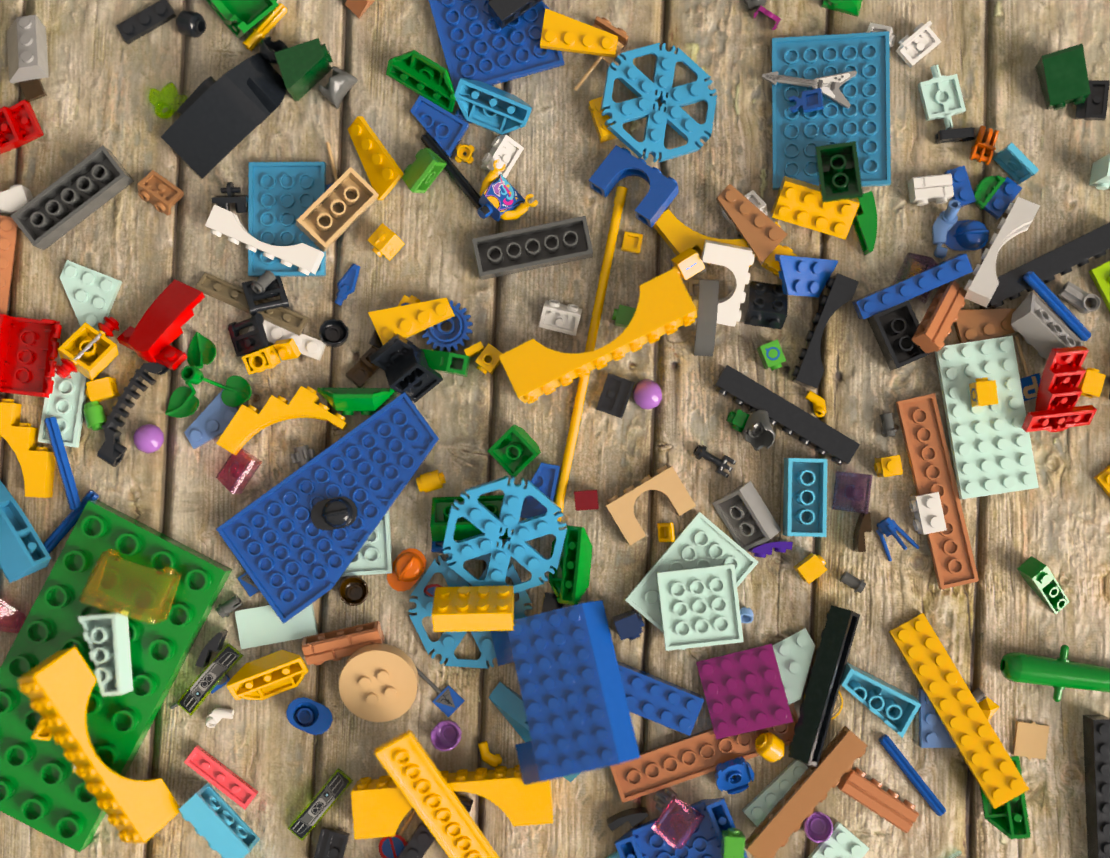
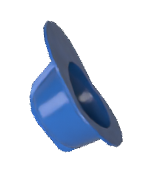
M957 221L947 232L946 245L956 251L981 249L988 242L989 230L980 221Z
M305 697L293 700L288 705L286 711L287 719L291 725L313 735L326 732L333 721L332 713L326 706Z

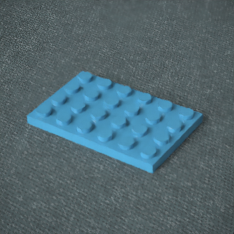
M249 162L248 233L255 239L270 245L293 246L304 243L322 251L295 224L296 220L326 191V163ZM248 250L249 277H260L266 270L280 277L326 276V251L323 252L324 256L316 275L313 273L306 275L298 271L299 267L292 265L290 268L281 264V260L276 257L274 260L264 257V252L257 250L256 253Z

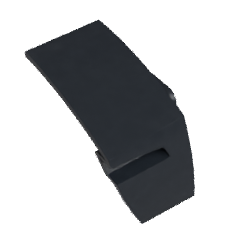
M259 52L226 72L217 81L212 76L204 80L178 108L177 112L180 114V117L167 129L161 138L203 179L281 104L287 91L284 80Z

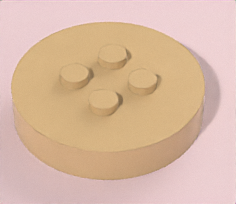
M387 644L367 645L356 650L346 660L339 678V693L345 706L357 717L371 722L391 721L402 716L412 706L418 689V671L412 659L402 650Z

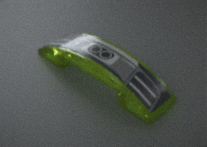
M228 643L194 680L177 704L192 716L205 701L206 697L244 655Z
M338 768L288 829L303 841L353 780Z

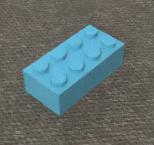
M784 458L783 535L826 537L828 459Z
M209 783L205 784L179 809L182 818L194 826L196 833L203 836L208 841L209 847L217 851L221 858H244L260 840Z

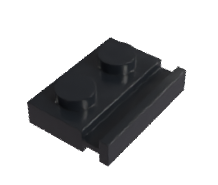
M1089 80L1090 95L1085 99L1086 101L1076 104L1075 120L1106 119L1110 81Z
M608 373L596 410L622 419L635 382Z
M322 827L314 858H344L350 833Z

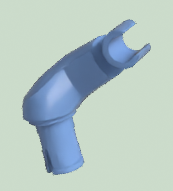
M957 200L949 201L947 209L940 213L932 226L933 245H936L934 256L944 259L947 255L948 249L942 247V245L946 244L947 232L958 221L957 213L961 208V203Z

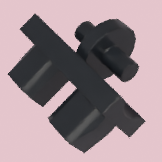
M227 182V187L220 189L221 193H227V195L212 197V203H216L217 206L230 211L229 203H235L236 213L248 212V195H235V193H241V188L234 187L233 182Z

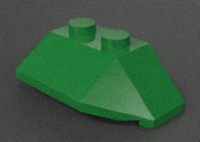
M415 50L390 58L386 71L387 76L450 113L453 111L455 92L447 69Z
M317 387V391L336 411L342 412V415H354V412H361V415L372 416L373 412H378L397 394V391L392 388Z
M566 525L567 531L558 569L556 570L553 567L554 575L549 572V583L557 596L558 603L577 605L589 586L592 544L584 527ZM556 538L552 542L551 556L553 554Z
M1010 756L1022 776L1019 756ZM980 787L984 818L1009 839L1031 838L1025 793L994 809Z

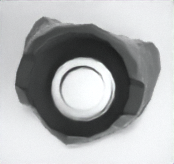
M333 66L332 77H329V83L325 87L319 85L318 88L321 94L336 109H339L344 95L347 94L349 89L358 80L353 75Z
M764 409L753 412L748 417L744 428L743 439L751 443L756 451L763 447L769 449L775 439V433L771 426L768 412Z

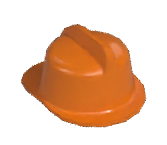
M409 548L403 550L393 562V573L387 574L388 584L393 589L407 591L415 585L426 568V559L423 553L417 549Z

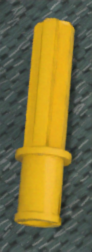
M279 3L256 29H252L253 32L242 44L252 52L259 41L265 38L267 33L287 13V8Z

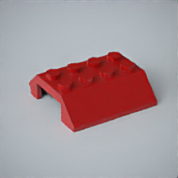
M0 314V392L49 398V394H52L54 381L52 377H55V365L57 364V361H54V359L58 357L60 342H57V339H60L62 329L60 321L29 319Z

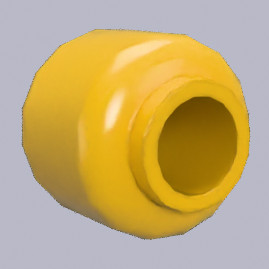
M767 732L757 737L755 741L757 754L769 762H775L783 757L785 744L775 734Z

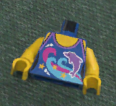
M498 159L493 163V171L490 170L482 181L479 192L481 196L479 204L482 207L477 210V213L482 219L490 215L495 221L501 219L516 220L528 211L529 206L535 207L538 201L535 200L533 203H529V200L534 196L533 194H528L524 199L502 174L498 176V172H502L506 168L504 164L501 169H497L496 165L500 161Z

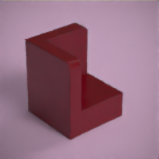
M597 490L574 491L576 511L599 509Z

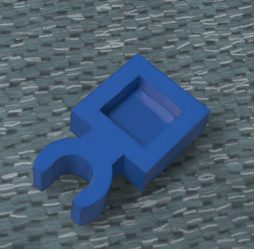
M821 88L801 92V98L797 96L788 98L789 102H797L794 107L789 108L792 113L799 111L800 108H803L804 113L824 109Z

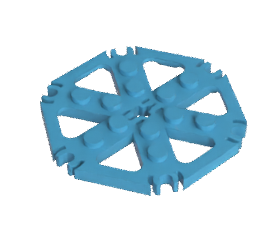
M660 43L620 53L615 59L619 65H615L612 62L607 69L601 110L605 109L601 115L610 116V119L605 122V125H609L607 129L639 158L643 156V159L646 160L649 154H652L654 157L653 162H656L658 158L659 162H663L698 151L704 145L700 139L706 142L712 134L717 95L712 96L716 89H708V86L713 83V80H709L711 77L679 47L676 49L675 46H672L670 51H667L665 49L666 43H663L660 48ZM648 54L656 56L653 81L633 64L634 58ZM676 63H684L696 74L697 80L672 88ZM615 79L621 81L638 98L620 103L614 102L612 92ZM659 97L661 99V103H664L660 106V108L658 106V102H656ZM705 101L707 103L705 123H697L681 107ZM647 117L643 142H638L624 130L623 124ZM666 124L683 137L687 144L673 149L665 148Z
M509 476L465 489L466 493H460L464 501L458 502L455 499L454 505L456 507L451 504L442 549L444 554H452L451 557L446 558L448 566L472 586H513L514 593L542 585L544 581L547 582L548 577L545 575V572L549 571L553 575L555 574L553 567L556 570L558 569L567 526L566 521H557L559 517L564 516L561 508L528 479L527 485L524 487V478L521 479L520 484L516 485L514 483V476L510 478V484H507ZM497 489L504 492L499 518L477 500L480 495ZM526 496H533L547 508V512L519 521L523 501ZM460 517H465L483 532L460 541L453 539L456 521ZM507 528L508 537H510V539L507 538L506 541H504L503 545V541L500 536L504 535ZM548 534L556 536L553 554L548 559L526 541ZM491 553L484 579L478 580L463 567V563L466 560ZM511 557L532 574L529 580L515 585L506 584L505 579Z
M491 553L473 559L484 560L488 567ZM440 555L438 556V561L441 565L438 564L435 558L410 595L418 597V599H409V602H415L417 605L416 608L409 609L411 613L417 612L416 615L409 614L410 619L428 655L434 649L435 651L431 655L432 659L436 654L442 656L440 664L444 663L446 658H448L444 666L489 669L490 667L487 665V661H489V665L494 667L493 659L496 658L491 631H471L481 652V657L473 660L459 659L454 655L455 649L467 631L443 632L438 641H431L424 629L422 619L426 616L432 617L434 601L433 596H426L424 594V588L435 573L439 572L444 576L448 587H470V584L451 569ZM512 563L506 577L511 578L515 585L522 581ZM486 567L485 571L483 572V574L481 575V577L479 578V580H482V579L485 578L486 572H487V567ZM526 590L518 592L519 599L514 602V620L528 617L524 612L526 609H532L531 605H524L525 603L532 604Z

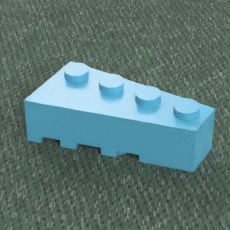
M847 662L841 685L903 738L921 703L911 694Z

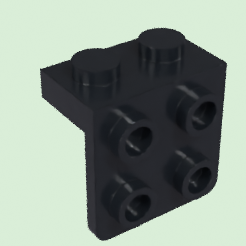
M756 281L750 282L749 305L744 318V324L772 329L783 328L787 317L788 295L783 293L782 285Z

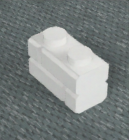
M952 174L912 177L908 181L910 203H917V206L928 205L931 201H935L936 204L947 203L954 195Z

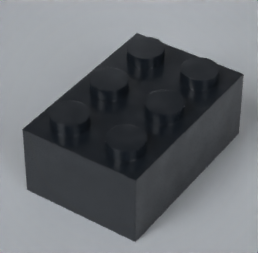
M909 300L867 318L890 371L932 354V352L925 353L920 346L912 341L919 322Z

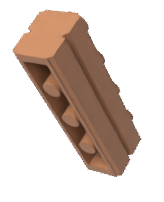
M955 280L939 287L912 338V341L920 346L925 353L937 352L943 348L945 337L952 331L951 325L958 319L959 316L957 314L965 305L964 300L967 292L962 287H959L960 285Z
M374 621L303 637L301 646L307 665H321L325 661H339L343 657L351 656L356 650L364 646L384 644V635L380 622Z
M857 767L855 770L851 769L843 774L837 785L842 792L905 833L909 832L919 816V813L914 809L915 805L906 799L904 802L898 799L899 795L891 789L884 790L881 788L882 783L874 778L871 780L865 777L866 773Z

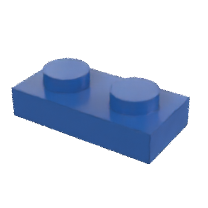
M965 165L944 172V174H952L953 200L959 201L961 207L976 202Z
M1009 177L1005 178L1006 180L984 207V210L996 219L1002 216L1009 204L1022 189L1021 186Z

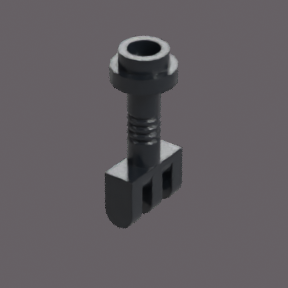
M697 445L693 452L695 458L698 460L704 458L718 466L715 472L728 478L729 474L723 470L725 468L728 471H732L733 468L728 466L727 462L735 465L736 461L726 455L721 460L707 452L706 446Z

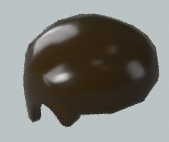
M358 576L346 577L338 588L340 599L349 606L361 605L367 599L369 593L366 582Z

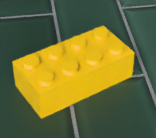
M784 176L771 215L772 218L846 240L860 202L858 198L822 203L819 186Z
M513 586L435 587L432 608L434 632L513 630Z

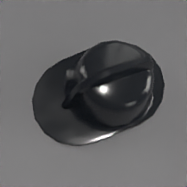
M346 497L319 501L313 506L311 511L313 524L321 530L345 528L350 526L357 517L355 503Z

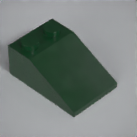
M856 141L817 146L815 161L822 203L862 198L863 192Z

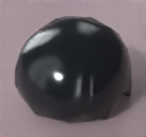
M271 36L262 38L259 41L260 54L266 61L278 64L274 53L287 49V45L281 40L271 41Z
M330 319L324 321L320 326L319 337L326 346L336 348L342 346L347 341L349 330L342 320Z

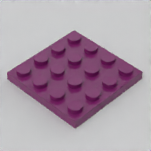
M772 644L696 662L716 740L793 722Z

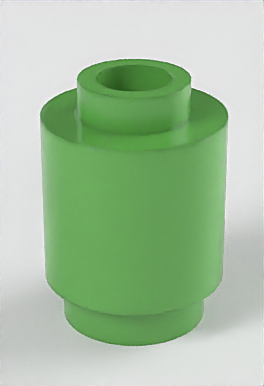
M93 401L84 404L83 413L87 427L93 431L103 429L102 425L107 422L100 402Z

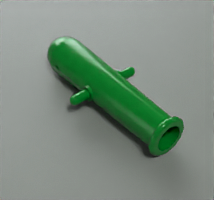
M1067 645L1061 646L1060 655L1057 659L1021 652L1007 653L1001 659V674L1006 679L1012 682L1052 686L1054 688L1053 700L1055 702L1061 700L1062 690H1065V688L1110 693V667L1070 661L1068 659L1069 647Z

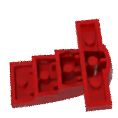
M26 99L10 108L5 106L0 108V154L23 146L44 135L33 108Z
M175 279L151 304L135 328L129 326L117 338L118 342L134 350L141 359L148 362H158L175 371L188 357L185 352L169 344L183 333L181 327L194 316L192 309L205 298L203 292Z
M1085 346L1051 349L1040 380L1035 412H1028L1021 427L1025 432L1042 430L1059 432L1069 427L1090 425L1097 409L1093 405L1074 407L1083 392L1078 386L1086 372L1082 364L1089 349Z

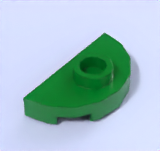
M989 176L982 179L974 189L975 204L980 210L984 209L1006 180L1005 178Z

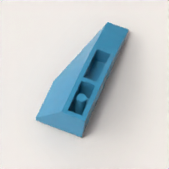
M0 480V568L9 583H12L47 567L51 557L28 518Z
M500 681L488 698L525 742L531 741L523 699ZM580 773L565 776L564 778L571 782Z

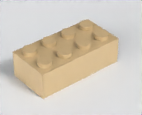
M350 167L296 220L295 225L325 252L377 200L379 194Z

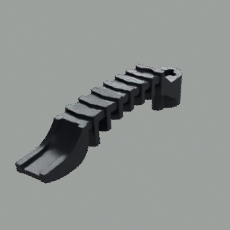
M158 362L143 363L141 368L135 371L136 374L133 378H130V383L127 387H124V392L117 398V404L112 407L113 411L107 416V422L102 425L105 433V442L99 449L97 457L113 467L119 465L127 450L126 447L120 444V435L122 433L116 430L118 426L123 427L125 425V422L120 420V417L127 418L130 413L125 411L126 406L129 408L135 406L130 401L132 397L136 400L140 398L141 395L136 392L137 388L143 392L148 389L142 383L143 380H146L151 385L157 382L148 375L149 372L163 375L170 368Z

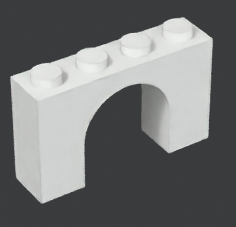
M705 240L701 256L702 262L725 266L734 273L735 284L732 291L726 297L718 299L717 323L735 327L736 321L739 322L741 318L740 303L745 301L746 292H744V286L749 283L750 273H748L749 265H753L755 254H752V249L748 247ZM693 296L692 301L698 311V297Z

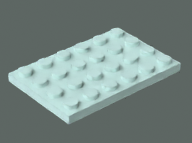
M698 512L625 598V601L663 632L656 572L734 564L738 587L757 565L758 561L702 513Z

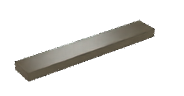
M204 272L195 286L197 290L250 314L242 288ZM262 299L254 301V304L256 305L270 301L267 299ZM283 307L257 312L263 316L265 321L299 336L309 321L308 317Z

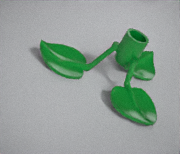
M196 332L187 353V361L190 366H185L181 371V377L189 387H178L172 393L165 414L175 418H184L192 415L197 410L199 399L194 396L196 391L192 384H199L205 381L224 389L221 398L223 403L229 407H238L249 400L252 394L251 386L246 379L236 375L230 376L227 379L226 386L205 378L203 372L199 369L203 368V364L208 365L212 363L216 356V346L211 340Z

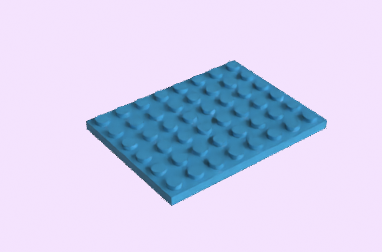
M889 31L772 38V72L778 71V75L814 80L820 77L857 71L855 77L839 87L851 105L849 109L822 95L824 109L804 113L803 108H800L799 111L792 113L789 108L794 107L797 102H789L788 98L791 96L801 98V92L813 89L784 83L772 84L773 190L780 189L784 176L819 186L815 161L816 147L856 141L862 187L890 186Z

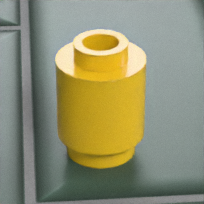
M438 469L420 474V477L416 478L419 491H424L425 493L441 489L443 484L446 483L443 472L440 473Z

